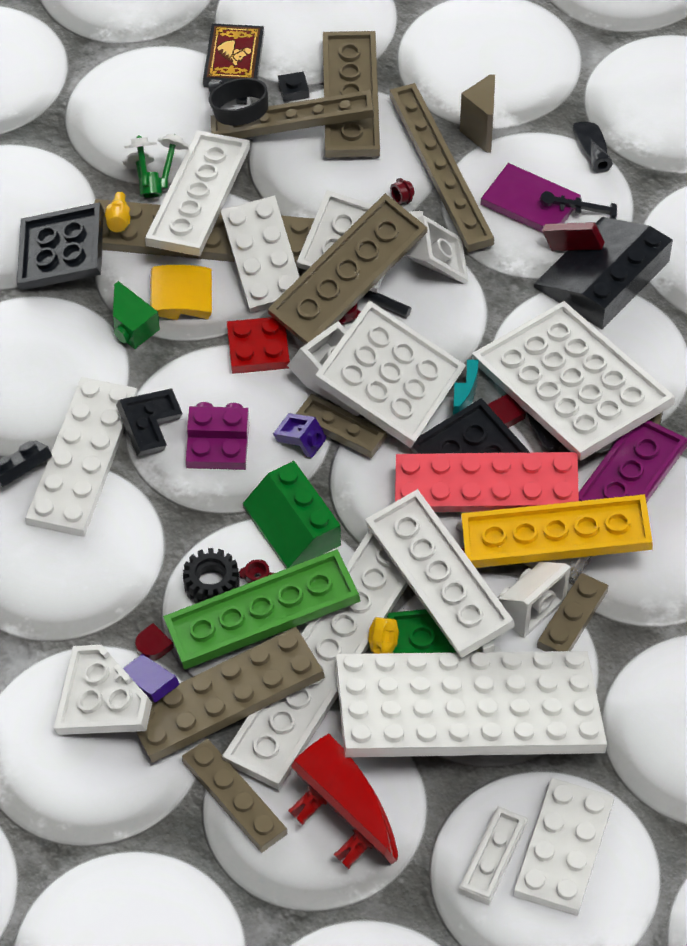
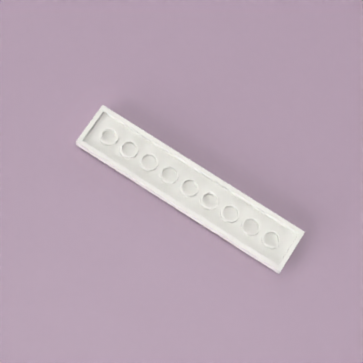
M370 529L346 565L359 593L361 602L310 621L301 634L321 666L325 678L249 715L222 756V760L230 763L233 768L278 790L291 772L293 761L305 750L339 696L335 664L336 654H365L370 646L368 641L369 628L374 618H387L388 613H391L408 586L407 581Z

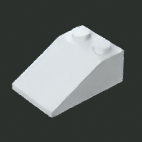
M337 321L301 347L287 366L307 388L353 415L359 416L358 412L312 382L316 373L347 332L341 323Z

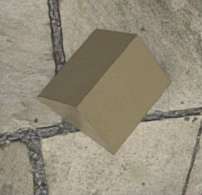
M492 74L461 93L460 132L482 150L490 153L495 93V75Z

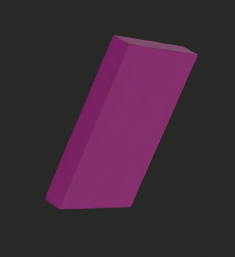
M507 163L481 197V205L542 232L545 224L565 223L575 209L565 206L564 211H561L560 205L552 204L549 207L542 205L540 196L543 192L549 191L556 197L563 195L566 199L576 200V197L581 198V195Z

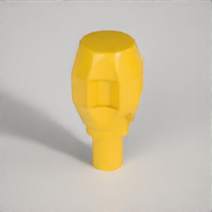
M117 192L114 200L105 210L107 227L109 230L117 233L124 231L130 224V208L125 201L126 195L123 192Z
M374 618L369 628L368 636L372 654L393 653L398 644L399 636L396 619Z

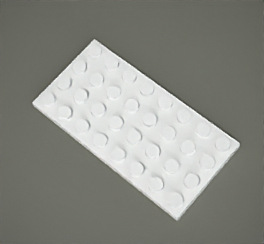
M588 651L490 652L486 654L471 652L462 658L457 653L336 654L335 664L345 757L606 753L607 741Z

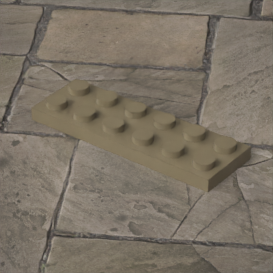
M376 31L323 32L324 97L371 90L374 106L373 118L325 125V158L380 157Z
M385 193L268 308V314L301 342L307 344L339 321L428 232L427 226Z
M294 627L179 683L180 685L155 703L151 701L152 707L147 730L136 731V734L150 761L154 763L324 679V672L297 627Z

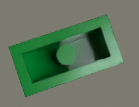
M117 281L114 284L113 301L114 334L119 341L128 343L136 349L160 330L158 311Z

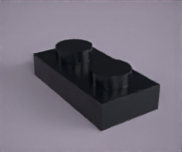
M36 440L28 441L19 447V451L11 456L0 458V486L4 487L51 458L52 454L49 447Z

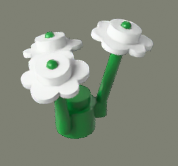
M167 134V136L157 140L162 146L169 148L162 178L159 177L158 172H147L146 166L155 159L153 155L144 152L143 146L156 145V142H148L147 137L142 138L138 135L136 139H131L132 145L124 146V148L137 147L138 151L130 153L127 159H124L122 162L123 165H126L127 169L137 168L141 197L162 196V189H168V176L175 149H189V145L182 141V137L176 134Z

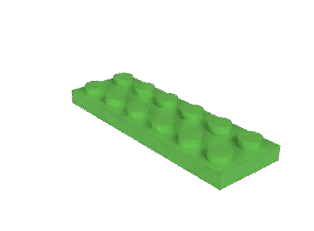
M338 549L163 617L185 670L361 602L344 561Z

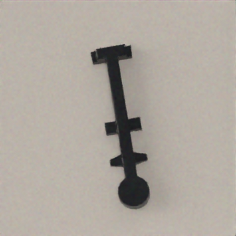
M549 191L543 192L540 196L541 204L546 207L556 204L560 205L561 211H564L566 206L575 208V213L581 214V209L609 214L611 219H616L617 204L611 203L609 207L582 202V198L577 197L576 200L566 199L563 195L556 197Z

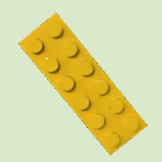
M645 494L461 513L465 554L475 568L653 550Z

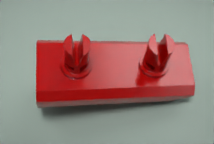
M330 734L323 736L305 749L291 765L297 775L308 785L307 788L309 790L288 811L294 817L297 816L296 819L302 825L322 804L325 806L328 804L353 828L352 831L354 832L352 837L333 854L339 861L343 860L342 863L346 868L350 869L351 865L368 847L370 849L374 848L390 864H393L398 859V850L387 815L375 791L353 759L345 757L344 748Z

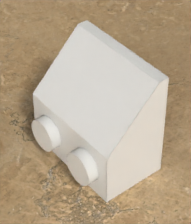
M539 562L533 569H526L515 585L511 588L506 587L499 594V601L514 620L515 627L512 629L523 638L553 613L566 597L571 568L566 563Z

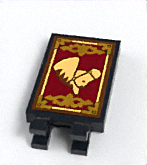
M212 23L203 75V87H208L211 93L216 87L230 80L239 78L258 79L264 40V26ZM248 97L237 98L236 104L247 105Z

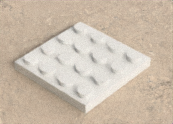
M369 300L316 373L312 382L411 448L466 365Z

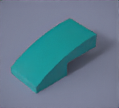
M467 359L466 383L454 382L453 415L473 402L477 388L479 360Z

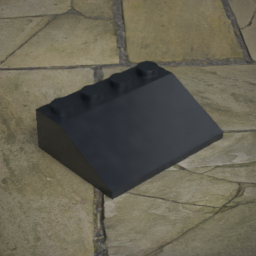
M601 217L596 222V225L605 242L602 250H568L534 283V288L559 303L565 301L587 321L603 329L670 261L673 239L649 225Z

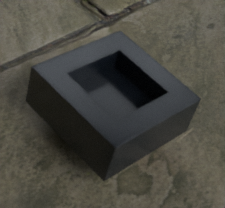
M304 71L278 75V85L283 102L309 98V88Z

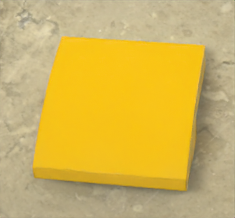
M161 265L152 267L150 306L158 311L159 317L178 320L180 314L209 319L212 313V268L194 265Z

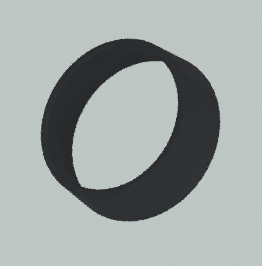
M239 78L227 81L216 87L210 93L208 99L217 121L230 126L254 122L261 118L268 110L267 86L261 80L254 78ZM237 98H259L257 102L244 108L221 109L224 104Z

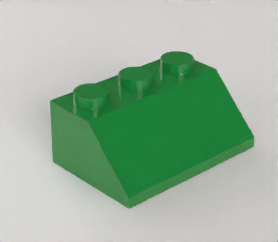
M295 461L269 472L243 502V508L286 569L321 556L341 546V525Z

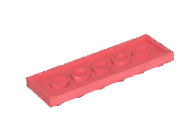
M576 452L396 454L395 502L417 489L434 512H479L579 501L578 454Z

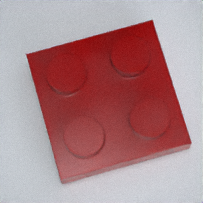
M273 317L227 321L232 374L289 369L287 366L290 363L286 328Z

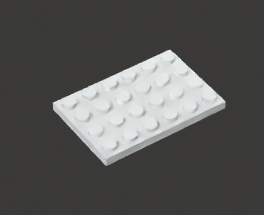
M565 301L472 353V360H479L478 367L570 452H576L580 461L675 405V396Z

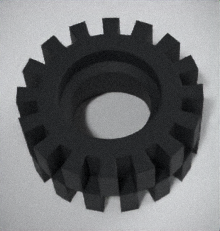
M208 548V553L204 554L203 549L198 551V557L192 554L189 557L190 562L186 561L184 564V589L190 600L194 598L195 604L239 587L237 562L232 560V555L229 553L224 557V550L218 549L216 554L213 548ZM207 572H218L223 575V579L216 584H205L199 580L200 576Z

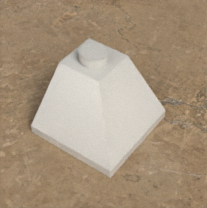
M422 215L419 217L418 220L427 226L428 232L404 256L461 283H467L469 280L461 238L426 216Z

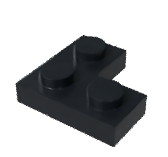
M172 388L120 399L116 404L137 457L164 451L167 444L159 424L178 420L183 414Z

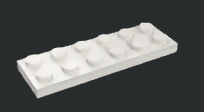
M202 131L196 132L145 237L146 246L201 256L248 154L250 140Z
M85 377L80 378L52 449V457L48 459L26 515L27 525L85 537L125 431V426L116 404L120 399L138 396L137 388Z
M418 489L365 519L370 531L460 658L515 627L513 618Z

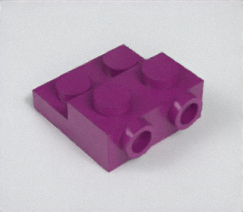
M200 402L196 406H189L186 468L246 470L249 408H243L239 403H229L226 407H214L209 402Z

